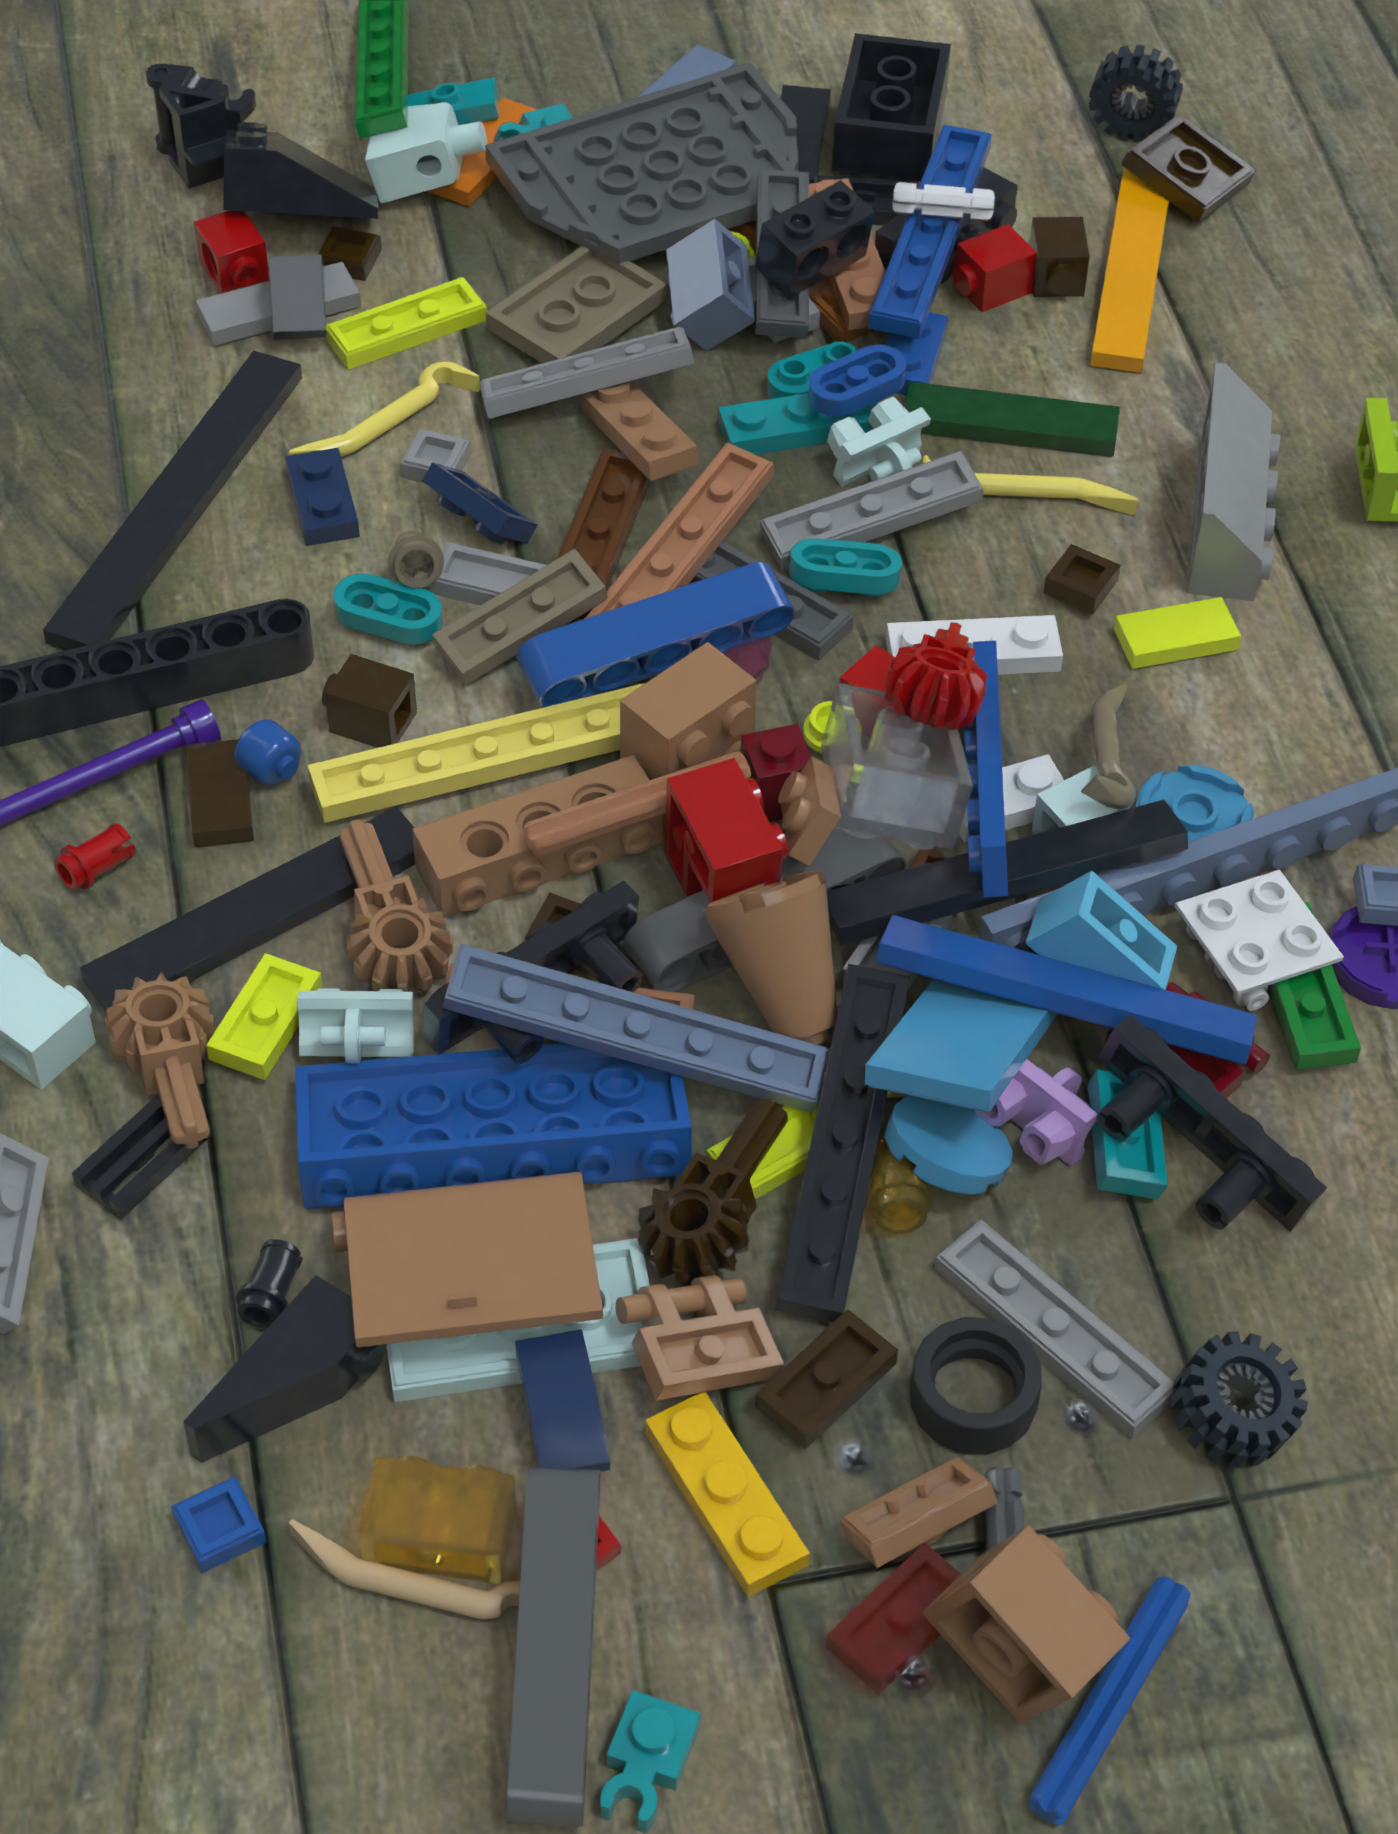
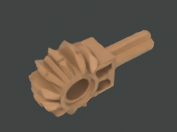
M360 819L351 821L350 826L341 830L339 838L358 885V888L354 889L355 920L352 923V935H350V940L347 941L348 958H351V962L354 963V974L358 979V983L372 981V989L374 991L391 988L402 989L404 992H408L409 988L415 987L427 995L432 987V978H445L449 966L448 958L453 953V937L450 936V931L446 930V919L443 917L442 911L428 913V905L423 897L418 900L409 875L393 878L374 826L371 823H363ZM404 945L408 947L399 949L393 948L392 946Z
M162 972L156 981L145 982L135 977L132 990H115L113 1006L107 1008L105 1026L106 1034L109 1036L110 1049L115 1055L116 1061H127L133 1074L140 1072L146 1096L159 1093L172 1141L175 1144H185L187 1149L198 1147V1141L207 1138L210 1132L197 1086L204 1084L201 1060H205L206 1045L215 1032L214 1016L210 1013L209 1000L205 996L204 989L192 988L187 976L173 982L167 981Z

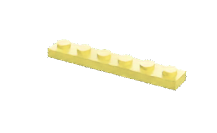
M644 683L307 765L309 782L324 823L618 751L620 750V700L644 685Z

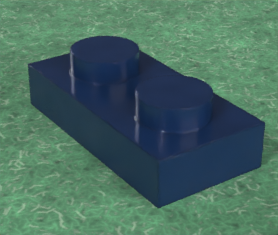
M339 448L285 456L287 475L305 545L310 546L360 537L359 522Z
M432 462L422 482L439 493L436 501L441 506L459 516L465 517L466 514H469L477 520L474 529L494 542L503 544L504 540L509 538L528 543L538 525L461 470Z

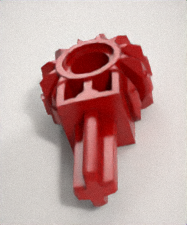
M951 622L948 630L938 628L935 636L924 634L921 643L914 644L912 647L899 648L895 659L891 662L884 683L886 686L884 699L893 706V710L897 714L906 715L912 719L913 723L927 724L932 729L938 726L955 730L959 726L972 725L976 714L980 712L986 693L985 683L987 674L973 660L976 649L967 647L969 638L960 634L962 625Z

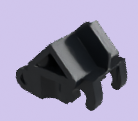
M165 63L150 66L146 71L148 86L153 88L159 126V133L155 137L157 150L169 156L170 164L189 189L224 178V146L227 129L237 130V123L244 122L254 112L256 108L255 91L246 89L240 98L229 100L228 85L223 84L222 80L207 79L200 76L193 67Z

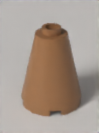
M821 869L783 877L784 881L764 886L763 883L723 897L708 904V907L703 908L708 925L772 1032L816 1045L829 1040L830 1037L827 1029L836 1025L837 1004L827 888Z

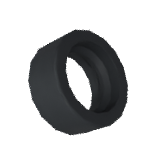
M963 1317L943 1323L923 1339L913 1359L910 1382V1406L919 1426L934 1441L947 1448L967 1454H990L1009 1448L1028 1432L1037 1413L1042 1389L1041 1363L1031 1343L1013 1327L990 1318ZM963 1358L983 1359L1000 1366L1013 1378L1015 1382V1396L1012 1402L1003 1409L990 1413L967 1412L950 1405L937 1392L936 1375L939 1369L947 1363Z

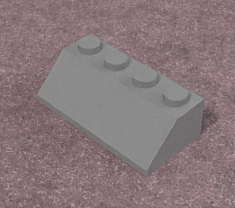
M1215 363L1200 442L1187 593L1254 601L1259 579L1269 580L1272 567L1273 547L1264 546V541L1272 540L1276 509L1267 508L1266 503L1273 504L1275 500L1278 471L1269 470V466L1276 467L1280 447V434L1271 433L1272 410L1224 363Z

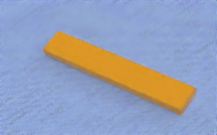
M1123 167L1090 366L1142 373L1169 200L1125 167Z

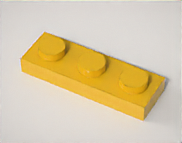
M706 1392L696 1394L645 1419V1435L747 1597L809 1566V1551Z

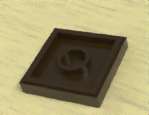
M1180 114L1127 151L1121 163L1123 167L1198 223L1246 187L1256 172L1254 168Z

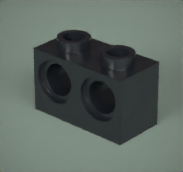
M840 180L762 223L755 268L789 300L866 256L875 211Z

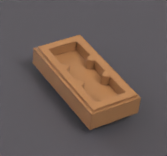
M955 1457L849 1513L840 1522L847 1541L878 1568L917 1546L928 1545L939 1540L947 1530L998 1502L992 1483L960 1457Z

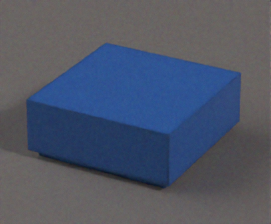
M236 1476L171 1506L174 1520L201 1573L267 1543L264 1529Z

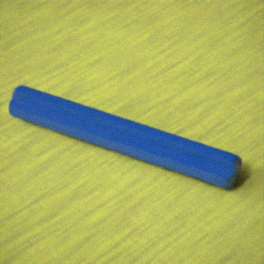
M1167 1576L1159 1577L1153 1583L1126 1630L1130 1640L1106 1664L1031 1793L1029 1809L1035 1816L1054 1826H1060L1066 1821L1188 1607L1190 1591L1183 1584L1176 1583Z

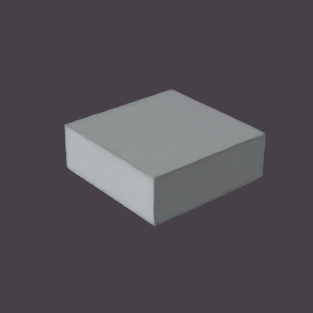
M419 429L400 463L401 477L422 482L432 462L462 471L471 455L470 440Z

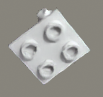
M1280 869L1176 902L1174 906L1187 924L1186 932L1189 937L1198 940L1205 950L1206 961L1209 965L1215 966L1214 972L1219 979H1226L1228 985L1234 992L1233 999L1236 1004L1246 1006L1249 1011L1258 1010L1268 1002L1269 995L1266 991L1269 985L1343 961L1344 958Z

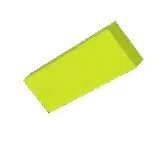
M461 277L327 324L325 340L347 370L485 322L487 306L466 279Z

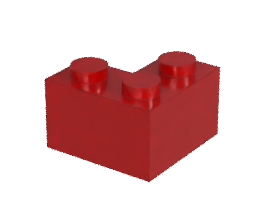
M735 758L667 778L664 854L686 897L703 890L709 902L712 903L728 895L763 883L764 886L780 882L782 859L788 857V847L784 833L777 823H769L763 811L764 803L758 784L753 778H745Z

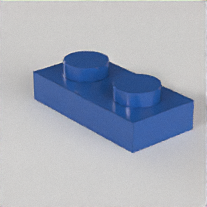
M929 312L920 339L889 333L886 346L897 349L906 359L905 383L902 389L895 394L907 396L909 381L931 384L947 333V315Z

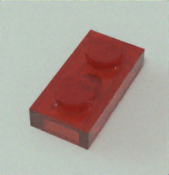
M924 1543L827 1635L826 1648L873 1691L880 1695L941 1636L922 1612L961 1573Z

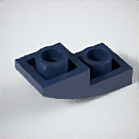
M582 1329L515 1341L516 1359L528 1408L529 1426L538 1468L600 1470V1472L610 1470L607 1443Z

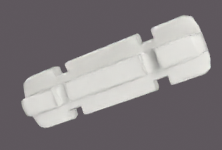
M905 182L897 183L894 188L893 211L897 214L914 215V210H922L921 216L963 219V214H971L970 220L981 221L991 220L993 215L995 197L994 192L990 189L973 188V193H965L966 187L924 184V189H916L917 183Z

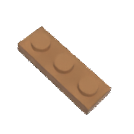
M632 381L580 394L582 411L650 481L699 465L698 446Z

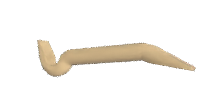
M293 1519L288 1522L291 1536L326 1571L351 1587L477 1619L501 1617V1614L508 1607L519 1606L520 1581L504 1582L490 1591L410 1572L359 1559L345 1548Z

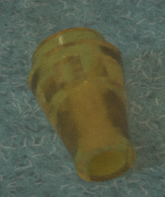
M883 1138L877 1143L867 1200V1211L875 1220L877 1226L883 1231L892 1234L910 1233L925 1223L927 1214L932 1206V1198L925 1182L913 1173L916 1165L909 1161L905 1155L901 1162L892 1155L886 1139Z

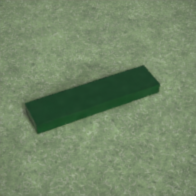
M909 381L905 409L910 413L922 407L931 418L929 425L923 427L921 433L1114 456L1120 406Z

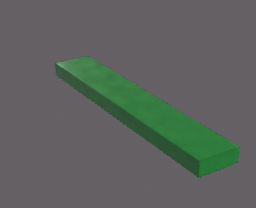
M359 0L354 124L360 139L408 127L409 0Z

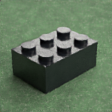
M855 33L835 118L832 171L846 172L857 176L871 175L897 178L902 181H922L939 136L947 94L951 44Z

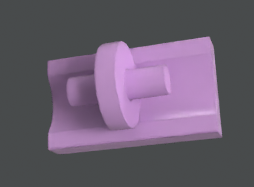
M1027 1059L990 1112L975 1110V1113L992 1127L1001 1126L1010 1119L1023 1129L1019 1141L1023 1151L1040 1165L1059 1157L1069 1166H1072L1083 1158L1085 1152L1084 1141L1098 1116L1086 1102L1076 1095L1082 1080L1077 1072L1072 1068H1065L1052 1077Z

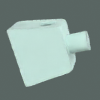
M448 103L409 106L408 127L370 137L365 162L380 203L393 201L456 182L459 179L463 156L486 152V132L481 121L458 125L453 107Z

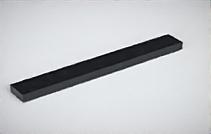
M258 351L251 353L44 627L43 634L46 644L70 650L107 641L112 638L301 381V364Z

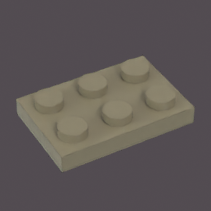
M581 246L485 312L486 329L538 362L546 363L603 347L668 300V284L630 261L618 265Z

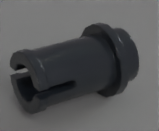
M270 1239L262 1245L259 1259L249 1283L242 1285L235 1296L238 1305V1315L249 1325L258 1328H268L288 1306L286 1296L296 1271L303 1261V1257L300 1256V1250L293 1244L284 1240Z

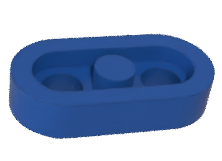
M870 345L821 366L809 378V403L817 412L829 417L845 416L869 406L902 389L905 383L906 359L900 351L893 347Z

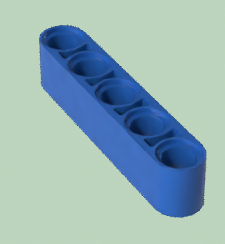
M756 562L539 634L526 641L518 649L516 659L540 707L544 708L606 693L659 675L707 642L723 653L770 637L791 623L795 616V609L771 566L766 562Z

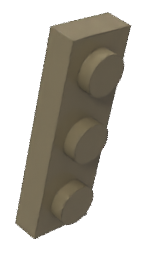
M574 548L432 634L435 647L466 686L515 656L518 649L532 637L562 627L607 600L606 586Z

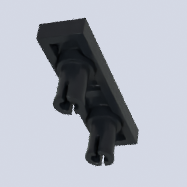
M622 881L604 893L598 891L589 895L575 911L559 921H549L542 924L530 935L528 940L507 953L498 952L496 954L570 974L579 967H584L599 983L634 993L642 982L641 976H643V973L617 948L616 944L623 941L629 929L636 924L640 896L625 881ZM449 983L438 988L429 1000L424 1003L423 1039L438 1056L480 1029H485L517 1065L530 1060L543 1046L542 1039L544 1037L443 1009L442 1006Z
M1131 1014L1113 1029L1097 1060L1126 1086L1098 1113L1097 1118L1102 1129L1113 1139L1120 1142L1125 1141L1156 1111L1224 1172L1195 1204L1199 1216L1208 1225L1218 1230L1224 1229L1242 1210L1255 1200L1291 1232L1307 1216L1327 1189L1315 1177L1311 1168L1302 1160L1292 1157L1265 1133L1262 1125L1255 1118L1242 1113L1217 1091L1213 1082L1205 1074L1194 1070L1167 1046L1165 1040L1155 1030L1145 1027Z

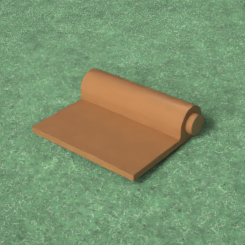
M581 1171L344 1198V1211L332 1212L335 1251H348L356 1348L603 1319L602 1300Z

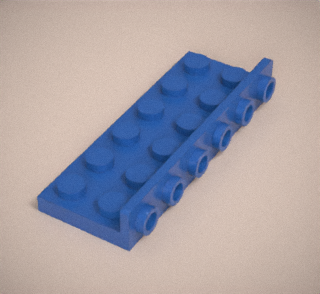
M567 1043L543 1045L534 1057L518 1065L513 1062L503 1049L445 1053L439 1056L434 1054L360 1061V1064L341 1062L295 1066L298 1168L303 1206L306 1209L344 1206V1198L580 1171L583 1185L673 1177L676 1174L680 1176L692 1159L691 1122L683 1076Z

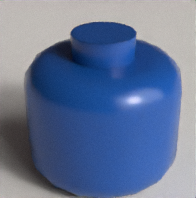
M267 719L257 721L249 726L240 736L234 751L236 763L258 783L266 786H274L291 778L298 769L302 753L300 742L294 735L277 722Z

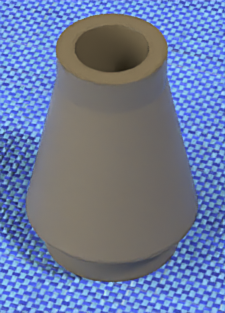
M413 530L405 531L398 536L388 557V569L394 581L403 583L411 588L425 589L433 585L441 576L444 568V557L440 547L430 538ZM415 550H422L421 553L415 557L405 556V554L408 552L413 553Z

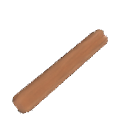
M732 752L529 821L524 825L525 842L532 855L542 856L664 814L666 812L667 778L735 758L745 778L749 779L751 776L750 767L741 752Z

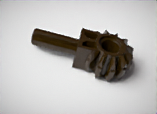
M765 1098L753 1104L717 1160L695 1153L680 1177L676 1174L673 1189L664 1191L653 1188L651 1197L653 1205L639 1208L640 1215L638 1221L641 1230L638 1231L640 1235L638 1243L642 1253L650 1260L653 1270L659 1274L661 1279L674 1274L676 1281L684 1287L694 1276H711L719 1268L735 1272L737 1263L735 1254L748 1251L750 1241L747 1232L748 1223L757 1208L750 1179L788 1122L786 1110L778 1106L774 1100Z

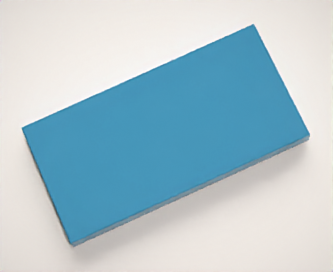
M933 979L866 1063L865 1085L968 1109L990 1112L1058 1013Z

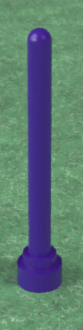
M203 699L193 702L179 709L180 715L171 719L172 725L0 800V826L181 746L186 750V745L221 741L220 730L210 708Z

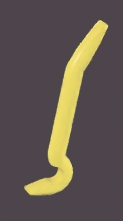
M453 362L432 363L421 372L419 385L346 433L291 449L289 456L339 448L341 456L354 453L430 404L439 393V383H449L453 387L479 392V375Z
M924 455L923 464L930 462L929 457ZM975 473L983 487V495L1080 499L1129 515H1135L1137 512L1138 498L1084 478Z

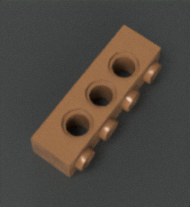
M631 755L412 828L415 867L438 911H442L445 918L462 911L475 910L486 903L518 892L531 891L541 884L573 873L586 872L596 865L628 854L641 853L652 846L663 843V814L542 856H534L528 849L523 833L524 825L527 822L649 781L635 755Z

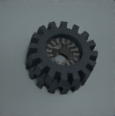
M1128 45L1120 47L1117 55L1114 51L1110 52L1106 56L1105 61L1100 63L1089 93V97H1091L1089 109L1090 111H1096L1093 119L1097 125L1106 121L1104 131L1111 135L1117 129L1121 131L1118 139L1127 141L1130 133L1134 134L1135 142H1141L1144 140L1146 132L1148 135H1151L1172 120L1183 91V83H1179L1181 79L1179 69L1171 71L1174 61L1168 56L1161 62L1159 60L1161 51L1153 48L1151 55L1144 54L1145 45H1136L1134 53H1130ZM1128 86L1129 89L1135 86L1138 92H1145L1147 97L1137 99L1134 92H1126L1125 90H1127Z
M1239 1331L1227 1332L1222 1340L1216 1335L1210 1338L1203 1347L1201 1346L1176 1377L1172 1387L1177 1389V1391L1171 1397V1409H1183L1175 1419L1179 1431L1190 1426L1194 1431L1187 1442L1194 1449L1202 1441L1210 1446L1205 1457L1215 1463L1224 1453L1228 1454L1227 1467L1239 1468L1246 1460L1249 1466L1253 1467L1260 1465L1266 1457L1270 1459L1298 1430L1303 1422L1300 1418L1307 1412L1308 1401L1299 1399L1307 1390L1304 1379L1293 1381L1290 1379L1298 1369L1294 1361L1289 1359L1284 1364H1281L1275 1357L1282 1349L1273 1342L1265 1351L1259 1348L1262 1336L1250 1333L1241 1343ZM1230 1388L1240 1391L1249 1400L1244 1410L1241 1409L1238 1412L1236 1411L1237 1406L1231 1407L1229 1405L1231 1400L1227 1398L1231 1394Z

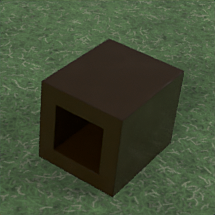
M1032 217L1029 245L1037 252L1033 296H1084L1090 254L1083 217Z
M350 654L338 674L332 673L329 676L323 689L322 704L327 707L329 732L377 748L398 743L417 714L414 673Z

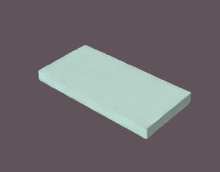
M638 1238L593 1244L603 1307V1319L386 1344L394 1402L522 1384L516 1359L515 1341L580 1329L583 1331L592 1373L641 1366L631 1342L639 1328L647 1326L641 1321L621 1324L617 1319L615 1303L618 1297L636 1295L640 1287L650 1285L644 1254L640 1249Z

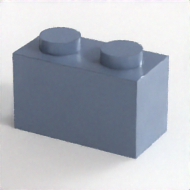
M716 219L711 220L666 249L669 270L667 282L670 287L672 301L671 321L675 328L680 326L684 328L687 338H691L705 351H708L755 322L747 246Z

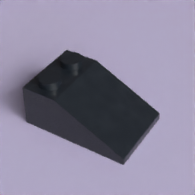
M241 122L237 123V130L227 129L224 146L223 210L378 219L377 192L373 186L282 134L267 132L266 124Z

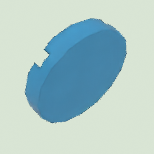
M1198 765L1178 766L1177 772H1170L1165 775L1164 770L1153 774L1140 788L1136 803L1137 807L1164 799L1187 830L1188 842L1252 820L1255 813L1252 803L1249 804L1243 796L1244 789L1235 779L1216 769Z
M906 1096L894 1106L887 1121L884 1137L892 1155L900 1162L905 1155L909 1161L916 1165L913 1171L915 1175L919 1176L924 1182L943 1190L969 1195L984 1193L990 1184H994L996 1187L1001 1184L1011 1166L1013 1150L1006 1135L997 1126L992 1127L980 1118L973 1109L914 1096Z

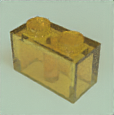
M403 1455L396 1459L375 1456L358 1528L361 1558L415 1573L501 1584L517 1510L515 1475L502 1474L499 1470L486 1465H470L465 1468L436 1465L425 1458L414 1455Z

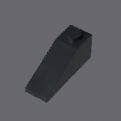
M315 1275L183 1421L191 1456L203 1463L342 1399L358 1380L363 1382L369 1379L383 1359L384 1344L356 1348L352 1297Z

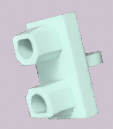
M893 396L878 403L871 410L868 421L874 429L865 433L856 420L851 417L834 423L831 426L827 439L830 448L837 458L833 476L842 487L868 474L872 481L912 468L913 465L921 462L922 458L919 452L922 446L921 429L929 425L931 418L922 407L909 413Z
M317 988L316 991H299L297 997L299 1056H345L347 1064H360L361 1057L413 1056V992H404L402 989L341 991L339 988Z

